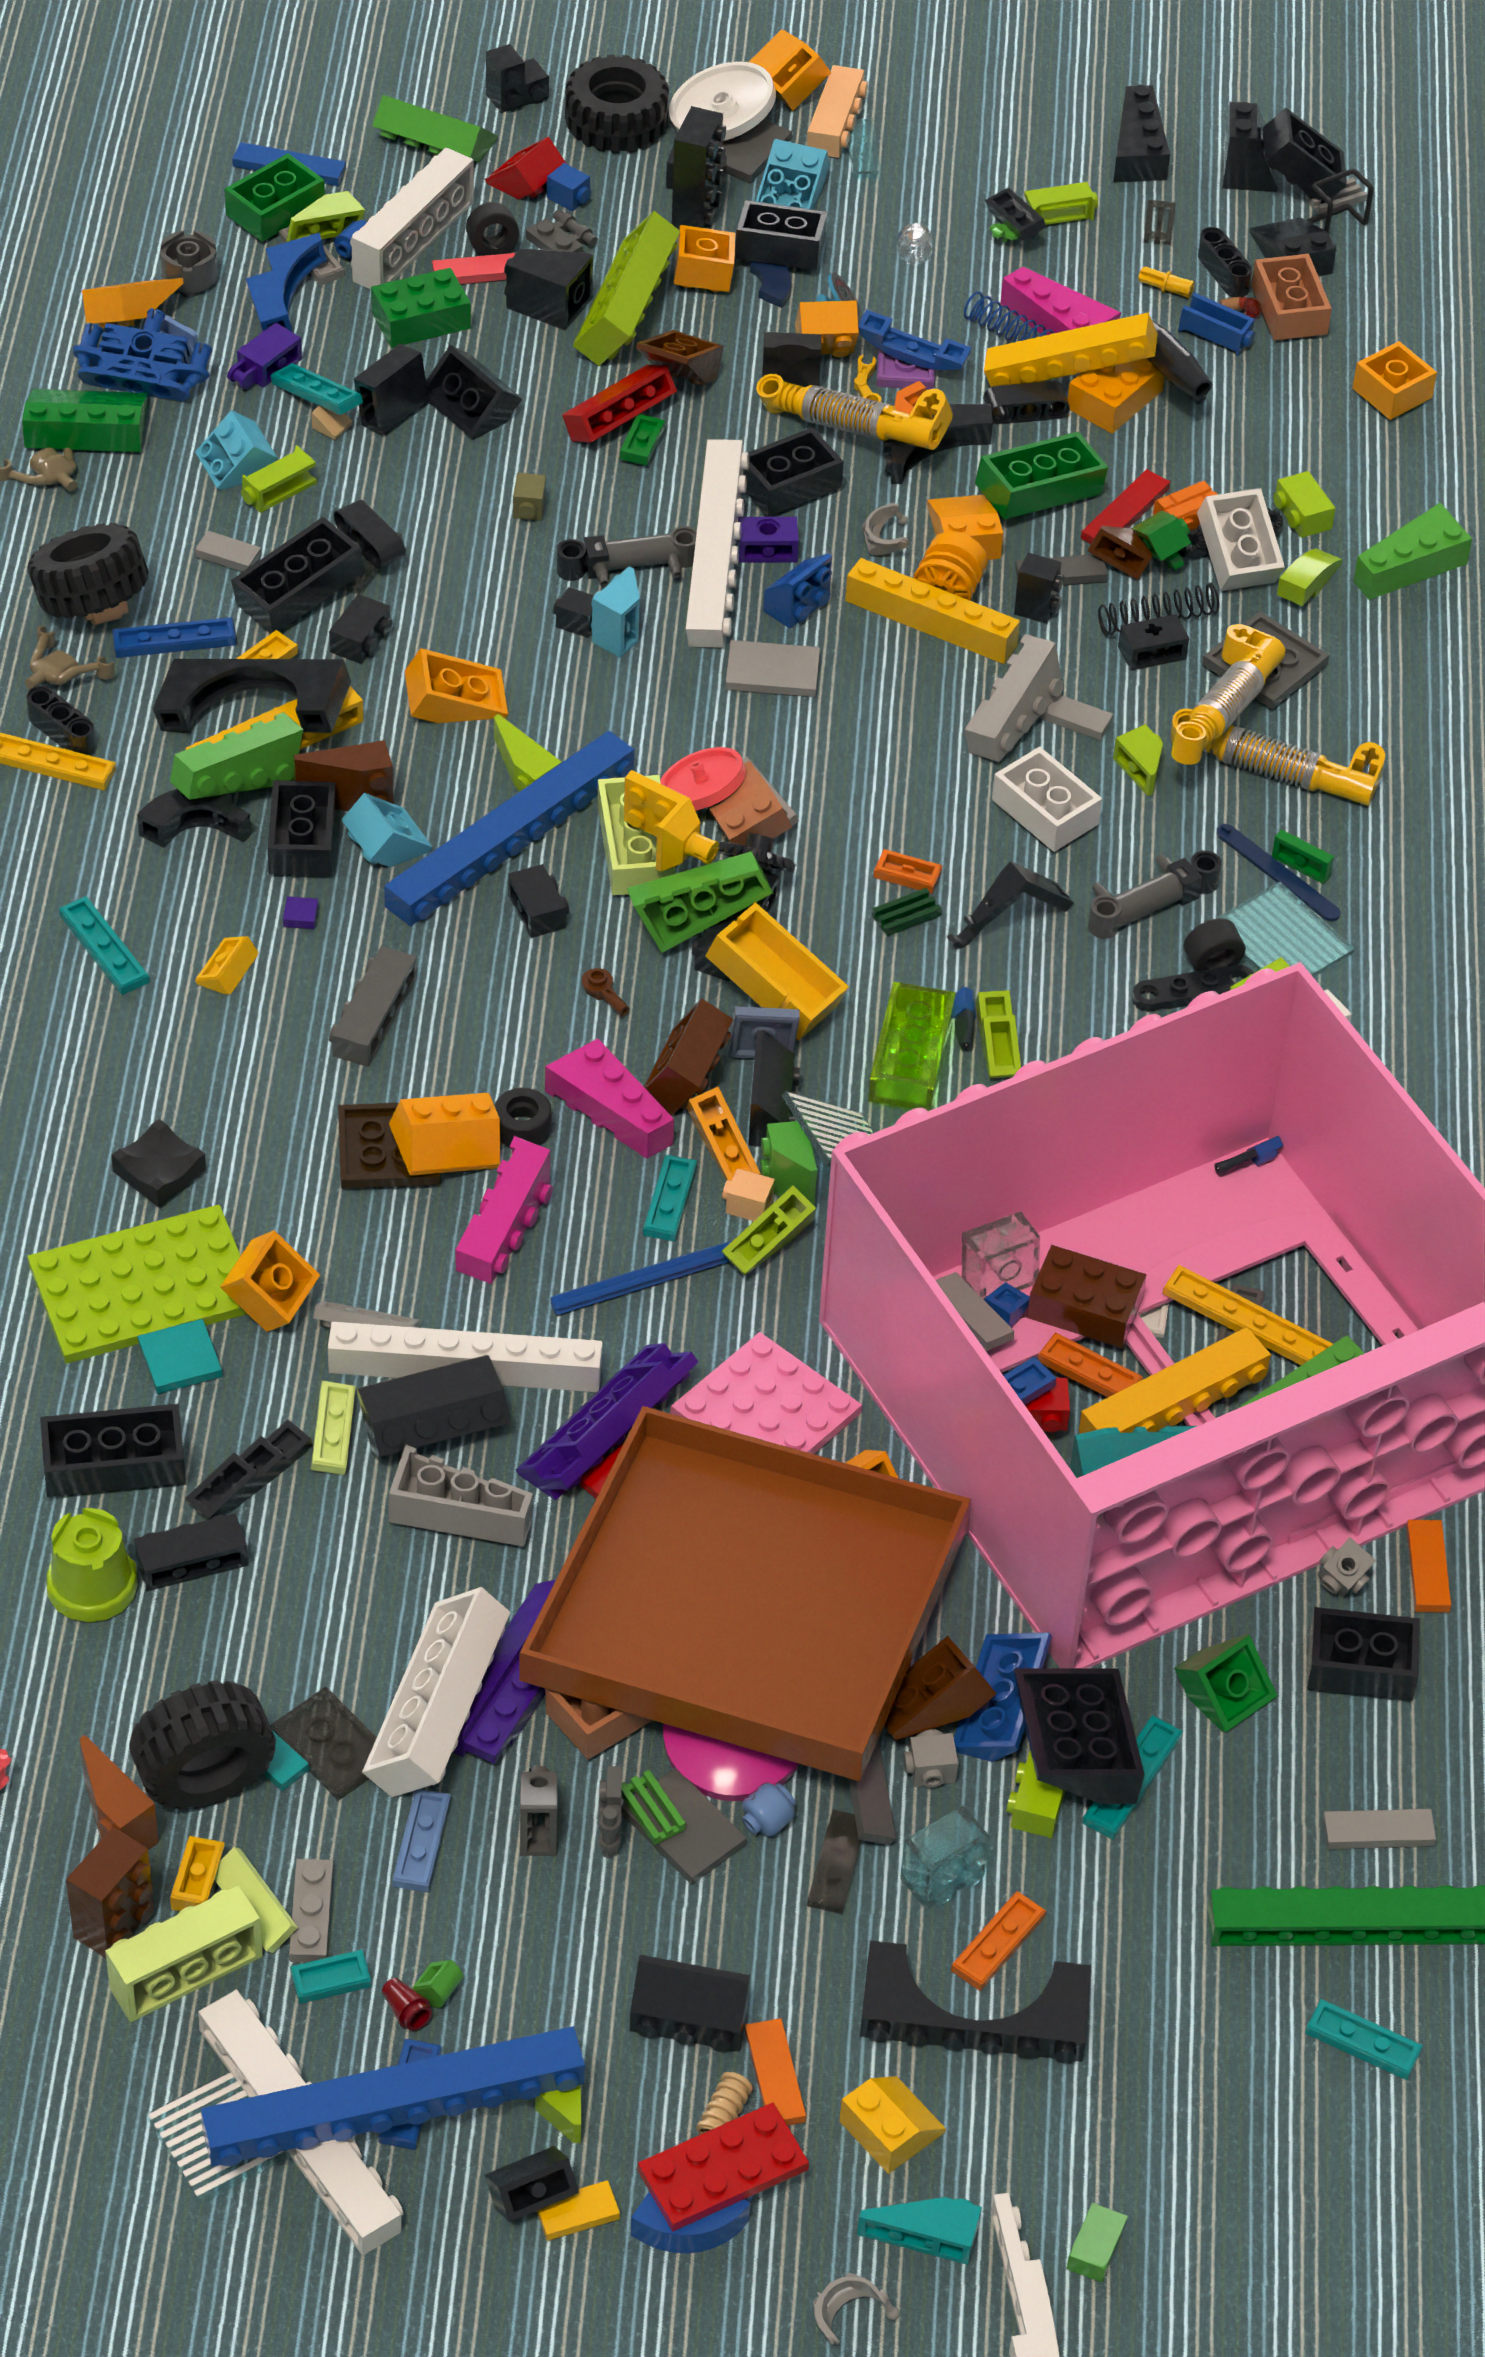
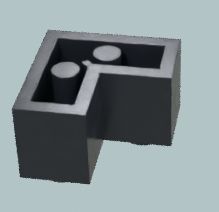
M511 44L486 51V96L500 113L549 98V76L534 58L524 61Z

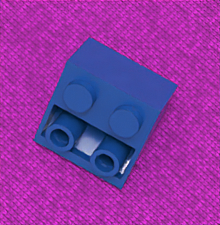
M827 553L804 560L766 588L764 591L763 611L790 629L798 622L804 621L818 607L824 606L831 595L832 556Z

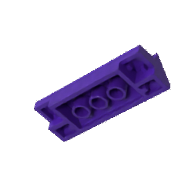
M666 1343L646 1345L515 1469L516 1472L542 1492L557 1500L567 1490L575 1487L581 1481V1476L588 1469L598 1465L603 1460V1455L610 1448L615 1447L625 1439V1434L632 1428L642 1406L653 1408L665 1401L669 1396L668 1392L690 1376L691 1373L689 1371L698 1363V1360L692 1351L672 1354Z
M556 1580L536 1583L506 1627L493 1652V1661L486 1669L481 1681L482 1687L473 1700L469 1710L470 1716L462 1726L457 1738L458 1744L453 1753L464 1757L467 1752H470L496 1764L507 1745L514 1744L544 1698L545 1688L519 1681L520 1651Z

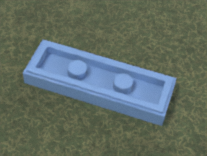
M423 1789L415 1790L392 1880L393 1887L429 1893L451 1803V1794Z

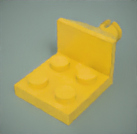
M633 770L625 777L624 821L657 837L656 870L662 872L682 864L688 856H693L705 864L712 863L719 851V842L711 840L700 833V820L691 799Z

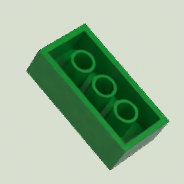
M1074 432L981 456L975 484L1005 520L1102 494L1109 467L1079 432Z

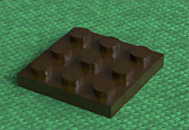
M399 1103L338 1105L341 1189L440 1185V1173L409 1175L389 1126V1122Z

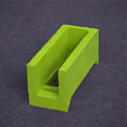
M1088 182L1024 192L1028 205L1044 218L1046 225L1089 218L1093 221L1095 209L1098 208L1097 194L1092 192Z
M296 445L293 453L247 477L242 475L241 495L248 505H252L257 511L262 513L317 484V479L308 472V470L316 466V462Z

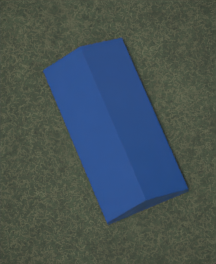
M1050 1632L986 1634L976 1668L997 1694L982 1709L977 1710L970 1717L959 1720L954 1736L956 1753L993 1762L1018 1751L1025 1723L1013 1674L1014 1669L1043 1668L1052 1639Z

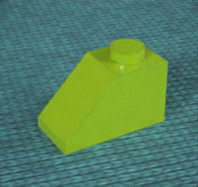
M1144 724L1116 737L1113 759L1147 796L1153 795L1160 767L1163 742L1158 734L1153 733Z
M581 2085L569 2091L555 2090L541 2093L536 2097L535 2110L571 2142L581 2143Z

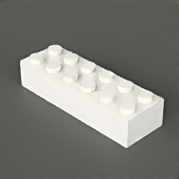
M444 148L437 156L432 158L423 170L418 171L415 177L400 189L399 193L390 201H387L375 216H371L368 222L352 235L350 245L352 247L351 268L353 282L371 289V286L394 281L474 203V159L449 148Z
M482 1587L441 1600L433 1606L362 1771L364 1775L391 1797L435 1785L442 1780L446 1773L445 1767L449 1757L457 1747V1738L463 1724L470 1716V1707L482 1687L481 1681L487 1667L493 1661V1652L499 1639L505 1632V1624L510 1614L508 1609Z

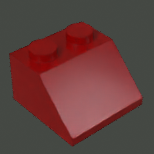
M548 136L515 153L484 180L488 185L518 200L527 195L533 198L544 190L542 185L545 182L547 183V176L566 162Z

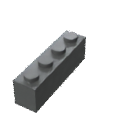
M381 946L376 956L370 957L364 978L358 979L355 985L352 1000L350 1002L346 1001L344 1004L340 1022L334 1024L331 1028L329 1042H332L333 1057L367 1067L370 1066L417 978V956Z

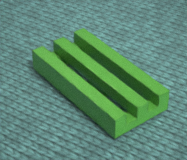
M650 1770L643 1772V1777L641 1778L635 1776L631 1778L630 1783H622L621 1797L654 1845L686 1830L685 1821ZM645 1786L648 1787V1789L650 1790L658 1804L661 1806V1808L673 1824L672 1827L663 1815V1813L661 1812V1810L658 1808V1806L656 1805L648 1791L646 1790ZM636 1791L651 1815L662 1828V1832L659 1833L632 1792Z

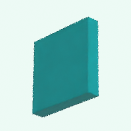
M203 1319L138 1336V1344L157 1394L222 1377V1368Z

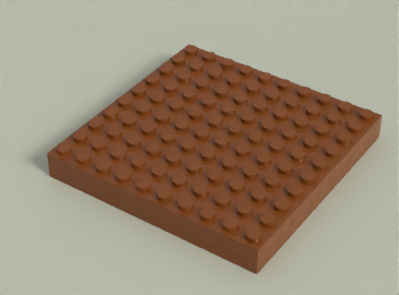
M642 1406L520 1651L519 1681L861 1781L967 1531L971 1499Z

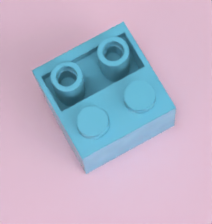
M232 410L195 451L216 488L219 490L241 485L242 475L247 477L275 462L277 459L276 454L256 422Z
M629 566L620 575H616L608 586L594 595L591 602L592 643L619 658L638 642L640 598L635 572L632 567Z

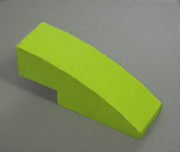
M1317 548L1309 550L1296 559L1281 575L1277 595L1304 606L1311 596L1315 598L1340 567L1343 559Z
M1010 990L978 992L975 1001L989 1078L1013 1077L1021 1068L1015 1015L1012 1014Z

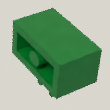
M1160 511L1131 528L1153 554V558L1160 561L1165 559L1168 567L1173 568V570L1184 565L1178 551L1191 544L1187 536L1190 534V530L1182 518L1179 519L1173 514Z

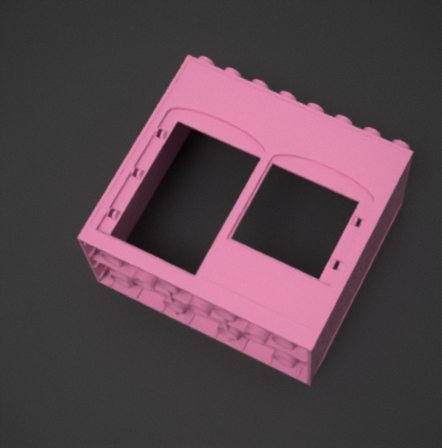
M1301 962L1277 972L1270 968L1262 969L1249 977L1244 985L1220 995L1215 991L1202 993L1193 999L1187 1008L1161 1018L1158 1014L1147 1015L1138 1020L1129 1031L1105 1041L1099 1037L1087 1039L1079 1044L1072 1054L1045 1064L1043 1061H1032L1021 1067L1013 1078L988 1088L983 1084L972 1085L963 1090L953 1102L927 1111L925 1108L912 1109L902 1115L895 1125L868 1135L865 1132L852 1133L842 1139L835 1149L832 1150L819 1322L934 1488L971 1499L969 1524L966 1534L1034 1632H1050L1052 1639L1048 1652L1059 1668H1091L1322 1564L1319 1560L1332 1546L1339 1549L1349 1537L1360 1546H1363L1405 1527L1407 1520H1421L1485 1491V1188ZM1276 1136L1280 1137L1283 1146L1278 1148V1154L1274 1159L1259 1166L1249 1159L1222 1174L1216 1172L1215 1163L1246 1152L1248 1148ZM1051 1244L1145 1273L1147 1276L1143 1300L1125 1343L1151 1376L1175 1363L1143 1322L1139 1314L1173 1300L1162 1294L1178 1265L1215 1283L1305 1245L1382 1346L1220 1417L1215 1418L1208 1408L1201 1412L1196 1411L1184 1417L1183 1421L1187 1426L1197 1427L1076 1478L1005 1379L1002 1372L1019 1366L1034 1356L1038 1358V1354L1055 1332L1074 1342L1086 1336L1027 1318V1308L1011 1327L1014 1330V1339L985 1351L935 1280L957 1272L983 1300L1005 1282L1030 1296Z

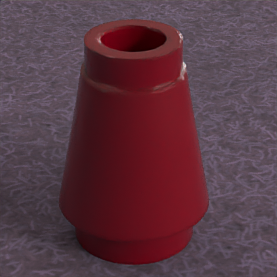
M392 1978L383 1985L382 1994L385 1996L401 2027L416 2031L429 2022L432 2016V2009L428 1999L406 1985L399 1978Z

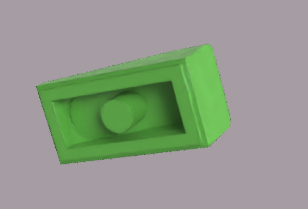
M1092 2203L1068 2257L1066 2269L1103 2282L1128 2216Z

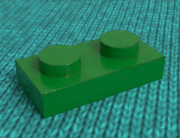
M638 414L620 449V459L647 466L664 432L665 420Z
M1282 829L1275 835L1272 857L1322 884L1329 880L1334 861L1333 855Z

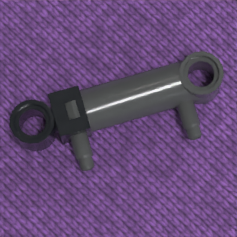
M680 526L672 530L671 534L611 541H605L604 535L583 537V543L575 539L563 540L557 546V574L564 580L576 581L581 579L587 572L588 579L597 578L600 585L606 586L609 583L610 570L626 569L629 566L636 568L668 564L673 577L677 578L682 574L681 568L693 566L697 530L689 526Z
M1203 850L1196 852L1192 856L1191 863L1186 858L1172 863L1169 858L1159 854L1156 857V862L1165 872L1164 874L1115 896H1112L1099 882L1094 883L1092 890L1097 897L1093 899L1090 907L1088 922L1090 933L1100 939H1109L1117 935L1119 927L1175 902L1184 906L1199 899L1200 894L1214 892L1219 885L1222 866L1221 858L1214 852Z

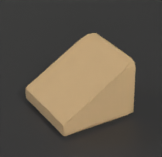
M318 406L311 414L312 428L334 440L352 425V420L345 413L339 415L321 406Z

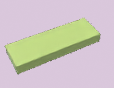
M322 1381L310 1470L345 1475L356 1386Z
M233 1847L220 1860L215 1881L221 1890H229L237 1885L240 1886L260 1918L262 1946L267 1952L274 1953L298 1927L242 1850Z

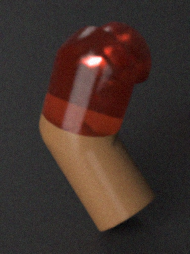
M1233 297L1219 301L1220 304L1233 310H1246V315L1251 318L1257 317L1261 313L1259 308L1261 304L1256 298Z

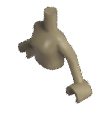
M45 448L35 453L30 459V468L38 474L35 476L12 470L11 461L5 459V467H0V481L13 479L30 485H54L60 483L71 492L77 487V483L70 477L76 470L73 450L70 448L62 449L64 450V456L57 453L53 448Z
M44 626L37 628V646L30 661V670L33 675L25 680V685L28 689L39 686L43 682L60 687L79 674L97 670L99 678L110 679L114 677L115 663L106 664V658L102 656L98 657L94 663L78 665L71 655L61 650H56L42 658L45 649L55 645V632L47 633Z

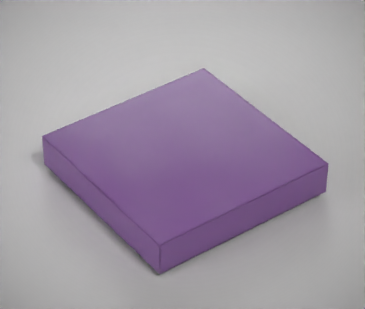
M878 349L877 387L905 388L920 381L926 386V389H934L935 369L924 368L901 361Z

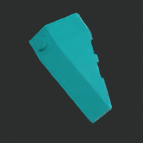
M1166 1426L1159 1432H1147L1146 1427H1135L1133 1433H1120L1118 1427L1075 1435L1070 1469L1076 1478H1079L1197 1426Z

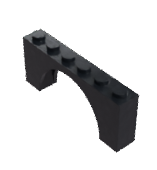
M173 659L154 704L153 711L161 731H190L196 719L208 707L220 699L248 689L270 688L284 691L297 699L295 711L303 732L332 733L350 687L351 679L344 659Z
M870 1941L860 2037H867L877 2042L887 2040L902 2041L913 2046L924 2044L938 2045L950 2050L973 2049L980 2050L986 2054H997L1000 2052L1017 2054L1023 2058H1053L1064 2063L1083 2061L1086 2044L1091 1965L1054 1961L1052 1975L1046 1988L1031 2005L1005 2018L973 2020L946 2012L922 1993L909 1970L906 1944Z

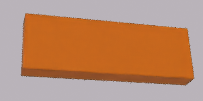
M1056 1332L1038 1354V1360L1043 1365L1106 1397H1110L1143 1380V1376Z
M1407 1520L1406 1531L1415 1612L1449 1613L1451 1599L1442 1520Z
M1016 1891L952 1963L951 1972L981 1991L1046 1916V1910Z
M782 2019L745 2024V2035L763 2106L774 2102L787 2126L805 2123L806 2113Z

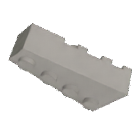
M1027 634L1023 636L1020 641L1023 647L1019 654H1012L1007 661V665L1010 667L1003 679L997 677L992 685L990 700L983 699L964 729L969 753L1000 762L1013 749L1023 734L1028 732L1038 717L1044 714L1046 708L1053 700L1061 694L1063 681L1061 679L1055 642Z
M405 1445L389 1491V1522L524 1547L532 1523L533 1493L494 1478L489 1481L481 1479L471 1469L465 1467L461 1470L445 1465V1459L431 1455L430 1458L417 1454L416 1448Z

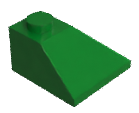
M1247 1634L1201 1649L1174 1668L1188 1699L1222 1732H1227L1278 1696L1250 1635Z

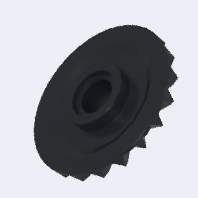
M748 833L745 846L728 842H721L718 845V853L730 858L752 851L762 870L770 871V869L794 873L796 867L792 860L773 854L772 850L775 839L763 835Z

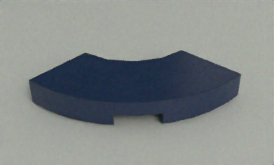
M753 261L750 264V273L757 276L762 283L758 298L783 308L789 299L791 291V277L788 268L785 265Z

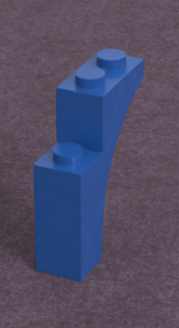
M319 233L266 248L271 271L246 278L262 331L277 323L293 332L289 320L291 298L300 282L313 269L327 261Z

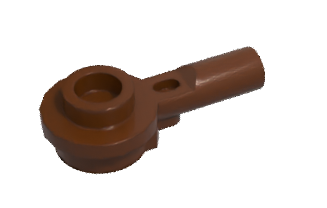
M593 968L586 971L582 976V987L585 992L597 1000L604 999L621 1017L627 1015L630 1008L612 989L613 977L611 973L601 968Z

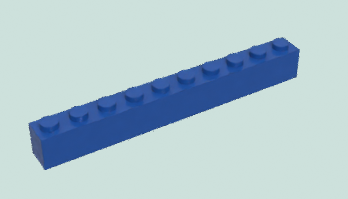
M608 730L385 884V907L410 927L418 921L427 918L432 911L450 902L455 895L465 888L473 886L478 879L488 872L497 869L501 863L511 856L517 855L534 840L540 839L544 833L554 826L563 823L568 816L578 809H583L591 800L597 797L598 779L624 778L631 770L634 771L635 749Z
M574 2026L204 2107L201 2108L202 2129L211 2167L218 2165L233 2166L241 2162V2160L254 2157L269 2158L281 2151L295 2148L309 2149L321 2142L330 2140L345 2141L357 2134L371 2131L381 2133L391 2129L393 2126L407 2123L421 2124L430 2118L443 2115L457 2116L467 2110L483 2106L493 2108L506 2101L519 2098L525 2100L533 2099L541 2093L555 2090L569 2091L578 2085L584 2084L585 2063Z

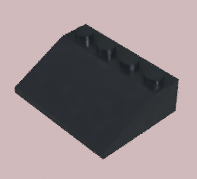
M1015 1668L1013 1674L1037 1780L1100 1804H1137L1145 1774L1119 1668Z

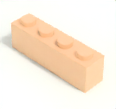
M832 66L831 74L827 79L807 131V146L827 150L828 156L835 158L840 157L843 147L847 148L850 137L849 131H853L855 127V114H860L862 98H866L868 92V82L864 81V70Z

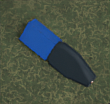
M963 986L952 996L953 1018L956 1019L955 1035L962 1049L968 1050L972 1047L976 1009L973 990Z
M1279 1136L1273 1137L1248 1148L1246 1152L1215 1163V1170L1218 1174H1222L1249 1159L1259 1166L1274 1159L1278 1154V1148L1282 1147L1283 1144Z

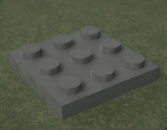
M1260 611L1243 624L1279 639L1285 647L1284 659L1265 679L1261 692L1255 697V699L1271 709L1276 707L1328 664L1329 654ZM1224 640L1203 656L1202 665L1221 677L1231 667L1221 656Z

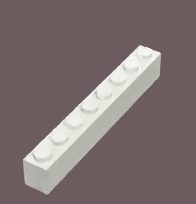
M707 440L686 622L688 647L724 648L725 636H730L731 618L727 617L728 612H733L734 596L730 594V589L736 587V570H733V564H738L739 547L735 546L736 540H741L742 527L741 522H738V517H743L744 499L740 498L741 493H746L747 479L746 475H743V470L749 469V452H744L742 440Z
M331 1322L328 1342L329 1373L398 1378L489 1355L502 1386L597 1392L600 1386L602 1341Z
M237 1989L198 2011L200 2032L229 2072L232 2073L234 2079L238 2081L248 2098L312 2084L311 2082L305 2083L299 2075L300 2070L295 2059L290 2054L284 2055L279 2048L280 2043L273 2029L270 2026L265 2028L262 2025L254 2003L250 1999L244 2000ZM352 2138L345 2141L330 2140L317 2143L309 2149L295 2148L286 2150L362 2256L401 2233V2216L404 2213L399 2201L393 2195L388 2197L382 2189V2181L379 2174L372 2166L366 2167L360 2159L362 2157L360 2149Z

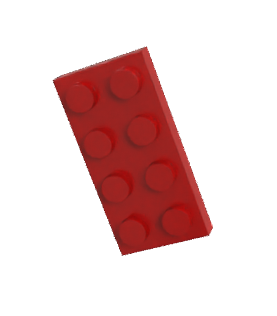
M774 2102L642 2160L637 2165V2171L672 2232L809 2170V2161Z

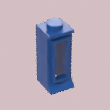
M1194 293L1190 307L1184 306L1182 308L1178 332L1188 330L1236 351L1238 356L1245 346L1249 348L1254 340L1255 332L1252 330L1255 319Z

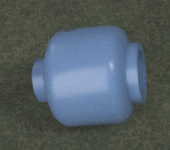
M765 1782L743 1800L742 1810L745 1815L741 1818L742 1822L754 1835L760 1832L765 1836L772 1837L794 1818L793 1807L796 1805V1802L790 1792L780 1783L774 1785Z

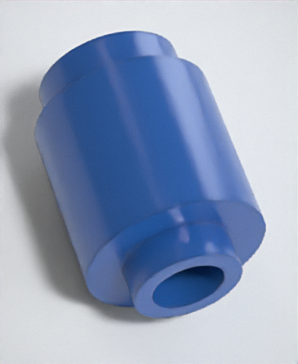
M358 220L352 222L335 238L334 244L340 256L352 260V247L350 245L352 235L359 231L367 223L366 221Z

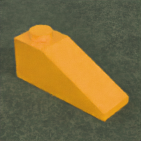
M719 1087L689 1099L686 1108L701 1139L726 1181H732L737 1169L760 1175L761 1173Z

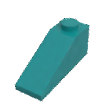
M941 2197L865 2209L860 2211L857 2235L968 2265L980 2224L982 2207L974 2205L971 2201L963 2198L951 2199Z

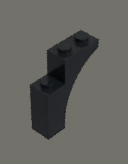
M949 404L953 412V418L942 440L934 450L892 439L883 441V453H888V455H885L884 469L885 472H890L891 484H903L905 477L915 465L937 452L960 446L991 445L993 427L991 404Z

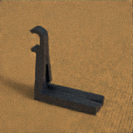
M1010 861L1002 869L972 916H964V921L968 924L964 930L957 936H953V934L947 935V939L957 949L966 947L986 925L1021 898L1020 895L1022 893L1033 896L1065 912L1069 910L1074 902L1057 882Z

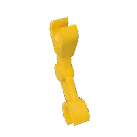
M863 355L858 358V375L854 379V389L865 399L881 402V396L873 393L867 385V379L876 370V359L873 357L872 363L864 364Z

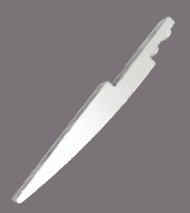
M1009 2193L993 2195L991 2216L1020 2335L1011 2337L1009 2357H1059L1053 2315L1041 2260L1030 2261L1026 2240L1020 2241L1018 2230L1021 2229L1020 2212L1018 2206L1012 2207Z

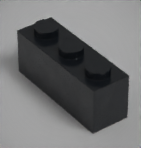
M236 1513L225 1516L219 1515L206 1521L183 1524L174 1529L158 1533H147L142 1537L134 1538L135 1557L146 1592L248 1566L247 1545Z

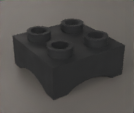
M764 332L762 377L768 374H777L781 376L784 382L803 387L809 385L819 386L821 334Z
M160 1118L151 1124L148 1130L134 1143L124 1148H119L111 1154L113 1172L158 1207L206 1171L205 1153L180 1139Z

